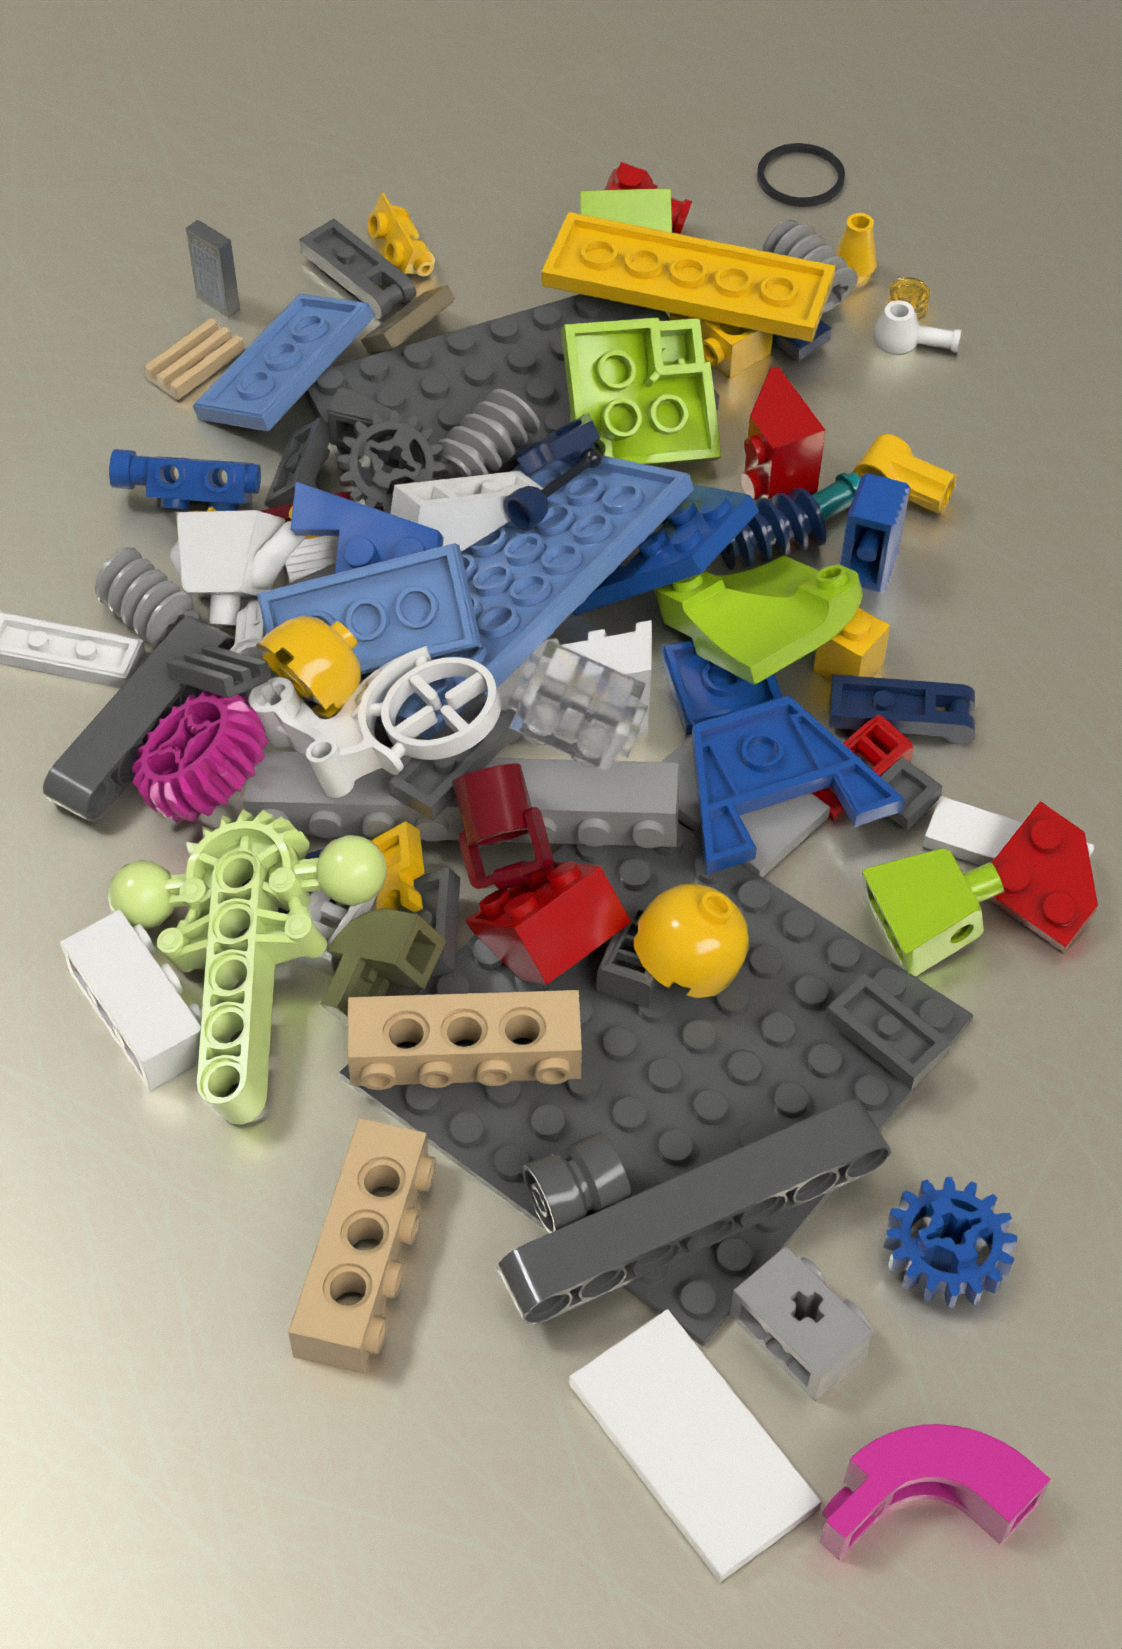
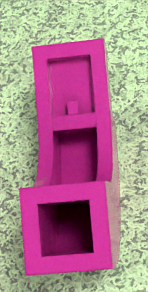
M942 1424L903 1428L875 1439L850 1458L843 1481L848 1486L841 1489L822 1512V1516L826 1521L820 1543L835 1558L840 1560L887 1511L901 1503L926 1499L949 1504L964 1512L1000 1545L1041 1502L1051 1479L1019 1451L988 1434L970 1428Z

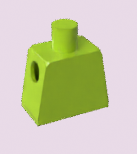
M944 848L862 870L866 896L904 970L915 977L980 937L984 932L982 910L979 903L1004 892L1001 879L991 862L962 873L951 851Z

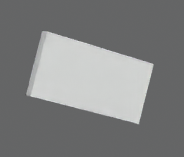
M668 1309L569 1376L570 1387L720 1583L820 1510L822 1501Z

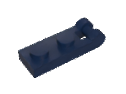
M833 674L830 689L829 728L858 730L875 716L881 715L901 733L943 736L951 743H968L975 737V719L970 715V712L975 708V691L972 687L964 684ZM936 707L945 708L946 711H936Z

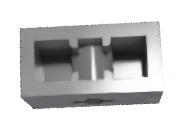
M787 1246L782 1248L733 1290L730 1310L732 1319L814 1401L819 1399L867 1356L873 1330L870 1328L869 1320L864 1312L854 1302L848 1299L842 1301L826 1285V1279L820 1269L805 1257L799 1259Z

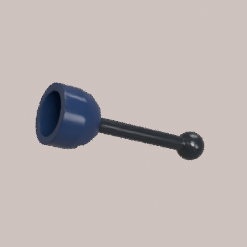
M594 448L587 449L583 453L581 461L542 490L533 486H525L514 491L504 501L505 511L509 519L522 530L529 531L542 522L548 512L549 501L547 498L585 469L599 466L602 461L601 453Z

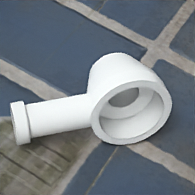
M897 300L888 303L877 319L873 339L877 347L892 354L910 352L918 344L951 349L950 352L958 353L962 330L955 329L951 331L921 326L913 306L908 302Z

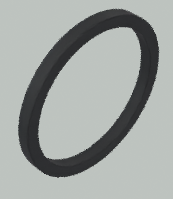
M792 143L776 147L762 157L758 165L757 179L761 189L772 199L791 206L807 207L823 204L837 196L844 185L845 170L841 161L830 151L812 144ZM802 152L814 154L827 160L835 168L838 180L830 190L813 197H794L774 189L767 182L764 170L768 163L778 156Z

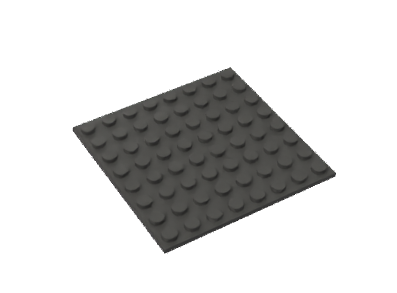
M678 823L676 847L643 848L640 846L624 845L592 847L585 844H563L553 854V861H575L578 864L601 866L625 911H627L633 897L652 902L659 894L680 884L698 883L712 887L725 894L741 910L748 924L749 950L737 976L728 988L716 996L695 998L686 995L690 988L682 987L675 982L672 983L670 988L659 983L650 1007L647 1008L596 991L597 971L613 936L548 985L520 980L474 935L455 954L454 972L432 977L428 981L425 990H420L416 995L579 990L582 1044L581 1079H568L559 1084H544L538 1080L510 1081L501 1086H487L480 1082L452 1083L442 1088H430L422 1084L394 1085L384 1090H373L364 1086L352 1087L408 1129L427 1133V1143L545 1229L529 1197L524 1182L522 1166L552 1153L556 1156L560 1155L563 1158H567L569 1145L599 1132L606 1135L616 1150L625 1169L632 1196L849 1100L861 1101L881 1132L924 1078L913 1089H910L825 1019L827 1006L863 973H866L951 1041V1046L971 1023L974 1015L912 974H908L906 970L763 877L757 876L743 864L705 875L702 838ZM633 931L632 935L636 936L638 932ZM627 946V951L636 953L634 948ZM621 961L619 964L643 973L646 971L645 968ZM518 1038L512 1042L518 1045H526L532 1043L533 1040ZM460 1040L454 1044L461 1047H467L475 1044L476 1042L471 1040ZM403 1042L397 1045V1047L408 1049L418 1044L415 1042ZM347 1064L339 1073L340 1078L351 1086L349 1066ZM831 1191L622 1287L658 1314L668 1309L690 1338L704 1347L730 1315L733 1290L789 1244ZM590 1210L587 1211V1216L594 1214Z

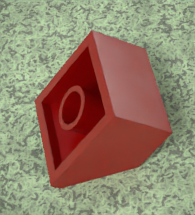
M779 366L769 369L750 414L748 438L744 441L746 460L745 470L741 474V484L744 493L750 494L751 498L755 501L760 498L770 500L777 493L788 495L794 488L802 487L811 495L818 492L826 430Z

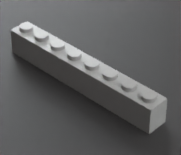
M262 751L265 758L254 766L253 769L256 775L246 780L242 801L244 810L251 813L255 818L264 810L272 814L275 819L282 816L290 821L298 832L301 831L305 836H317L325 839L347 835L374 839L405 821L420 830L421 839L430 842L442 840L459 841V833L464 831L456 798L432 821L390 796L389 781L395 775L390 774L383 768L355 780L353 788L345 796L339 798L328 797L324 793L306 755L299 752ZM403 755L400 758L401 762L403 763V766H405L413 757ZM493 758L484 767L488 768L512 763L521 764L531 805L541 811L549 843L585 844L592 847L603 845L640 846L643 848L677 846L679 763ZM529 834L505 841L532 843Z

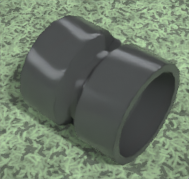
M601 1132L569 1145L567 1158H563L560 1155L556 1156L552 1153L522 1166L524 1182L529 1197L548 1233L585 1218L589 1210L596 1213L632 1197L630 1184L621 1160L612 1143Z

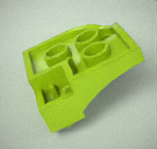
M657 317L565 324L561 328L570 403V422L590 413L601 437L594 441V443L600 446L601 455L651 466L715 461L722 457L711 362H705L700 318L659 321Z
M784 555L748 571L719 576L703 571L701 574L654 589L664 623L692 637L698 656L754 685L835 637L853 618L863 597L859 576L854 570L837 564L818 571Z

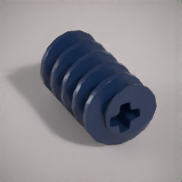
M802 487L792 489L788 495L785 493L774 494L770 500L767 498L757 499L754 503L759 512L720 554L727 567L732 571L735 568L736 556H739L745 567H752L754 564L753 551L756 550L763 562L771 561L773 545H775L781 556H788L790 554V540H793L799 551L807 550L808 535H811L812 540L817 546L825 545L826 528L820 506L811 494Z

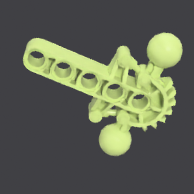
M242 809L236 822L221 815L220 827L213 831L202 826L204 838L199 844L186 842L188 852L191 854L187 863L186 874L171 875L167 869L155 862L138 860L124 865L112 877L107 891L111 911L114 913L120 909L132 927L141 924L145 930L161 925L173 913L175 907L188 906L190 908L185 920H180L177 928H168L160 933L157 939V947L181 972L205 969L197 1086L202 1098L225 1120L232 1124L251 1122L259 1116L265 1107L268 1086L275 964L303 956L312 959L317 958L324 953L327 947L326 938L313 923L307 908L311 901L309 892L323 890L327 897L339 904L356 906L371 901L383 888L387 876L384 854L376 844L362 836L347 835L332 840L321 851L319 858L304 859L311 849L309 847L310 842L301 831L298 832L290 821L282 816L275 819L272 814L264 810L255 818L251 813ZM251 879L246 885L242 886L243 883ZM278 907L290 912L288 914L279 913ZM248 928V930L246 931L245 934H243L242 936L238 937V935H239L243 930H245V929ZM245 979L241 986L233 990L239 981ZM243 1030L236 1040L229 1043L234 1034ZM239 1083L235 1092L225 1097L229 1088Z

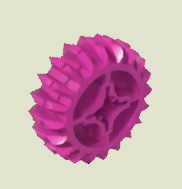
M203 691L199 697L190 695L185 704L180 707L174 705L172 712L165 719H159L160 724L157 728L146 734L147 743L138 748L136 752L139 759L134 762L132 767L135 773L132 783L138 788V792L144 798V802L156 813H161L165 818L169 817L176 823L184 819L193 822L201 813L210 816L219 804L228 805L229 797L236 791L242 792L241 786L248 778L256 775L253 768L265 758L262 749L269 742L265 735V728L245 697L237 694L227 698L208 691Z

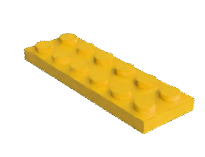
M568 212L541 271V286L813 342L834 282L836 266Z

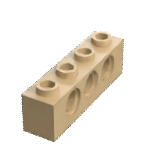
M579 990L348 997L347 1059L351 1086H364L368 1089L384 1090L394 1085L422 1084L430 1088H442L452 1083L480 1082L487 1086H501L510 1081L538 1080L544 1084H559L568 1079H581L582 1044ZM518 1038L533 1040L532 1043L526 1045H518L512 1041ZM460 1040H471L476 1042L475 1044L467 1047H461L454 1044ZM403 1042H415L418 1044L408 1049L397 1047V1045Z
M358 1118L288 1331L293 1357L364 1373L369 1354L380 1353L387 1329V1318L381 1317L387 1297L393 1299L397 1297L403 1278L404 1263L398 1262L403 1243L412 1245L418 1230L420 1209L414 1208L419 1191H429L434 1177L436 1158L428 1156L427 1133ZM384 1186L396 1189L393 1194L387 1197H376L370 1194L376 1188ZM368 1238L380 1242L377 1247L367 1251L358 1250L353 1247L358 1241ZM347 1292H357L364 1296L361 1301L354 1305L345 1306L335 1302L339 1296Z

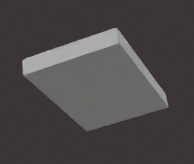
M690 736L661 762L679 763L678 820L702 838L692 736ZM809 793L740 815L757 848L756 858L742 864L757 876L764 877L828 819L830 807Z

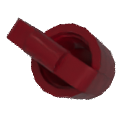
M512 763L492 766L467 773L452 781L464 831L459 833V843L469 882L474 888L486 889L497 887L502 891L532 880L533 874L545 871L552 866L553 855L543 816L537 807H532L521 764ZM527 834L530 835L536 860L516 862L494 870L491 875H485L479 847L513 840Z

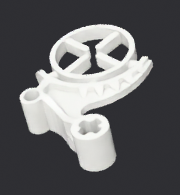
M427 646L399 656L374 671L358 685L356 692L343 705L341 711L329 719L318 718L297 695L292 682L283 677H273L268 682L254 687L248 701L250 707L252 706L260 718L269 743L280 748L292 746L297 752L306 755L324 793L331 798L345 796L353 788L355 780L380 768H383L390 774L398 775L404 768L400 760L404 754L416 759L436 760L455 756L472 748L493 729L499 718L502 704L495 680L485 666L474 660L461 657L432 660ZM443 678H467L445 693L448 705L442 706L437 692L429 685V683ZM488 689L485 706L480 714L468 725L455 710ZM416 692L428 706H425L395 726L396 716L400 707L410 695ZM438 710L441 711L446 724L455 732L438 739H413L437 723L438 719L434 711ZM377 716H381L383 726L394 745L391 749L375 739L374 730Z

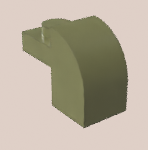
M379 909L357 917L338 933L327 950L340 963L320 1005L348 1027V997L385 996L390 983L425 990L447 940L418 914L392 909Z

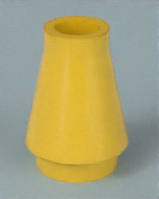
M854 213L847 218L845 230L836 249L837 256L844 258L847 266L857 272V283L867 280L877 267L873 234L874 220L865 213Z

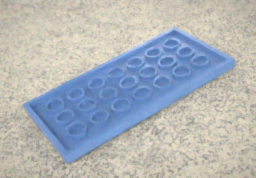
M601 455L602 461L599 466L585 469L547 498L549 501L548 512L542 522L534 528L525 531L510 521L463 550L461 554L482 648L441 658L461 657L482 664L490 671L498 688L694 490L689 473ZM567 456L558 461L555 459L527 476L545 488L581 461L582 457L573 461H569ZM520 463L511 471H521L525 474ZM368 676L361 677L360 683ZM443 678L433 681L429 685L437 692L440 702L444 706L448 705L445 693L467 678ZM488 689L481 694L488 695ZM416 692L410 695L400 707L396 716L395 726L425 706H428ZM305 697L302 698L317 703L311 697H309L308 699ZM472 700L455 710V712L459 714ZM440 710L434 711L438 719L437 723L418 736L431 740L447 726ZM377 716L376 723L383 724L381 716Z

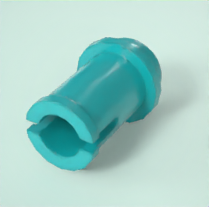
M854 472L850 474L840 473L836 476L833 484L811 495L820 506L824 522L851 507L861 479L859 475Z

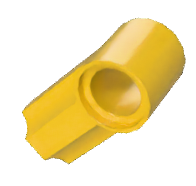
M881 434L876 437L853 470L860 478L862 475L869 473L907 483L910 487L908 500L936 513H942L949 503L958 475L914 457L909 445L901 438L891 434Z

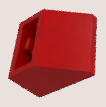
M553 861L549 869L533 874L531 881L502 891L497 890L487 895L478 904L480 910L465 920L469 929L520 980L548 985L631 923L602 867L578 864L575 861Z

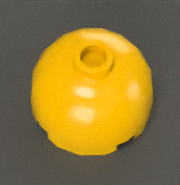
M299 616L284 621L256 644L257 649L267 651L262 658L268 662L269 668L277 677L290 680L301 699L303 697L307 699L311 697L318 703L312 711L321 719H329L337 715L343 705L356 692L360 684L361 666L353 652V649L358 645V641L339 621L329 626L317 617Z
M698 883L680 884L659 894L640 916L636 924L638 925V933L633 939L634 949L643 967L659 983L670 988L672 983L675 982L682 987L690 988L686 995L695 998L716 996L728 988L737 976L749 950L748 924L741 910L725 894L712 887Z

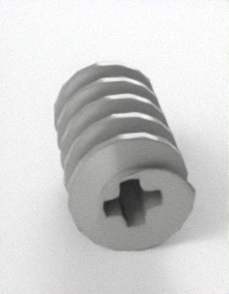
M793 220L782 221L770 232L763 244L762 251L836 266L834 282L823 313L829 312L843 303L857 285V272L853 268L848 267L845 259L837 256L836 250L827 245L826 240L816 233L813 226L807 223L798 225Z
M494 389L487 395L486 401L479 402L473 409V414H467L460 421V426L453 427L448 432L447 439H440L436 443L442 444L443 453L435 461L446 464L443 475L446 479L489 474L486 468L491 471H498L502 467L500 456L510 459L515 454L513 444L523 447L528 441L526 432L536 434L540 430V421L534 411L521 398L509 391Z
M126 547L117 551L102 566L95 585L97 599L107 608H110V611L122 619L127 626L135 630L144 641H148L152 648L156 649L184 617L191 616L200 620V615L193 610V599L186 592H180V587L176 583L168 581L167 576L162 571L155 570V566L148 559H143L142 555L135 548Z

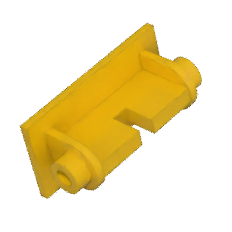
M380 193L375 209L368 217L366 229L379 253L406 275H429L434 269L435 258L422 240H418L419 233L412 223L408 211L399 206H392L385 193Z

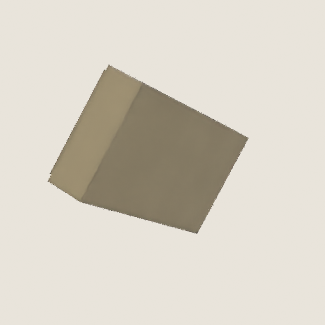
M448 285L425 291L361 339V342L369 354L394 349L454 302L455 297Z

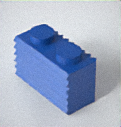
M869 473L862 475L847 515L840 565L858 573L862 588L882 592L887 588L892 569H894V563L899 554L910 487L905 482Z

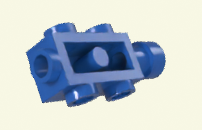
M114 449L110 458L109 479L111 487L116 489L133 490L135 485L146 486V497L161 498L160 507L189 509L190 500L207 501L209 502L208 508L213 506L216 511H238V504L252 502V494L259 493L261 467L259 464L246 462L137 456L134 450ZM175 467L179 473L178 479L174 475ZM223 470L226 472L228 477L227 483H225L222 480Z

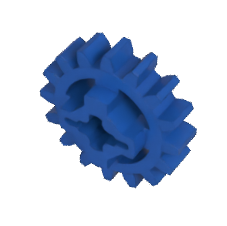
M946 1177L942 1190H935L928 1180H924L921 1182L918 1193L919 1198L906 1190L901 1196L900 1209L892 1208L887 1221V1226L890 1229L886 1230L883 1248L893 1251L890 1255L888 1267L890 1271L906 1270L902 1287L905 1290L913 1288L917 1284L923 1286V1301L929 1303L936 1293L944 1294L948 1308L955 1307L957 1297L960 1294H965L967 1300L972 1305L979 1304L983 1292L982 1287L995 1294L999 1290L1003 1279L1001 1275L1008 1276L1015 1259L1010 1254H1013L1017 1244V1235L1005 1232L1008 1231L1012 1217L1010 1213L994 1214L993 1210L998 1199L994 1194L985 1197L983 1200L975 1197L977 1183L971 1181L964 1191H959L955 1189L953 1178ZM923 1218V1229L918 1230L917 1237L911 1239L912 1227L919 1219ZM988 1245L989 1256L978 1266L976 1263L978 1254L981 1253L983 1246Z

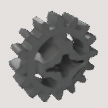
M392 410L389 421L385 422L382 421L377 412L372 413L371 426L368 428L363 423L357 421L353 429L357 439L344 436L342 440V447L350 454L339 455L337 460V467L349 470L342 474L339 479L341 487H354L349 495V500L359 502L361 499H364L367 502L366 506L375 509L377 507L382 508L383 512L390 514L393 496H388V494L394 490V485L433 481L436 479L432 478V476L444 475L446 464L434 461V459L442 455L443 446L442 444L429 445L428 443L432 438L434 430L428 427L419 432L416 429L417 416L412 415L406 424L399 422L398 410ZM381 436H394L393 439L380 443L373 441ZM412 444L419 450L423 458L424 469L421 468L422 464L413 460L410 451ZM392 457L397 458L400 461L399 468H394L391 474L384 472V463H388ZM358 462L362 463V467L370 471L372 477L370 487L366 485L359 473Z

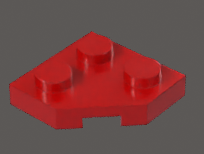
M1040 801L992 861L1001 879L1004 892L988 900L1064 953L1094 915L1098 902L1085 832Z

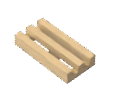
M210 318L144 366L145 377L179 400L245 351L244 340L238 335L232 338L231 331L223 326L219 329L218 322ZM217 347H219V348H218L217 350H215L213 353H211L210 355H208V354H209L210 352H212L214 349H216ZM188 369L187 372H185L183 375H181L180 377H178L180 374H182L184 371H186V370Z

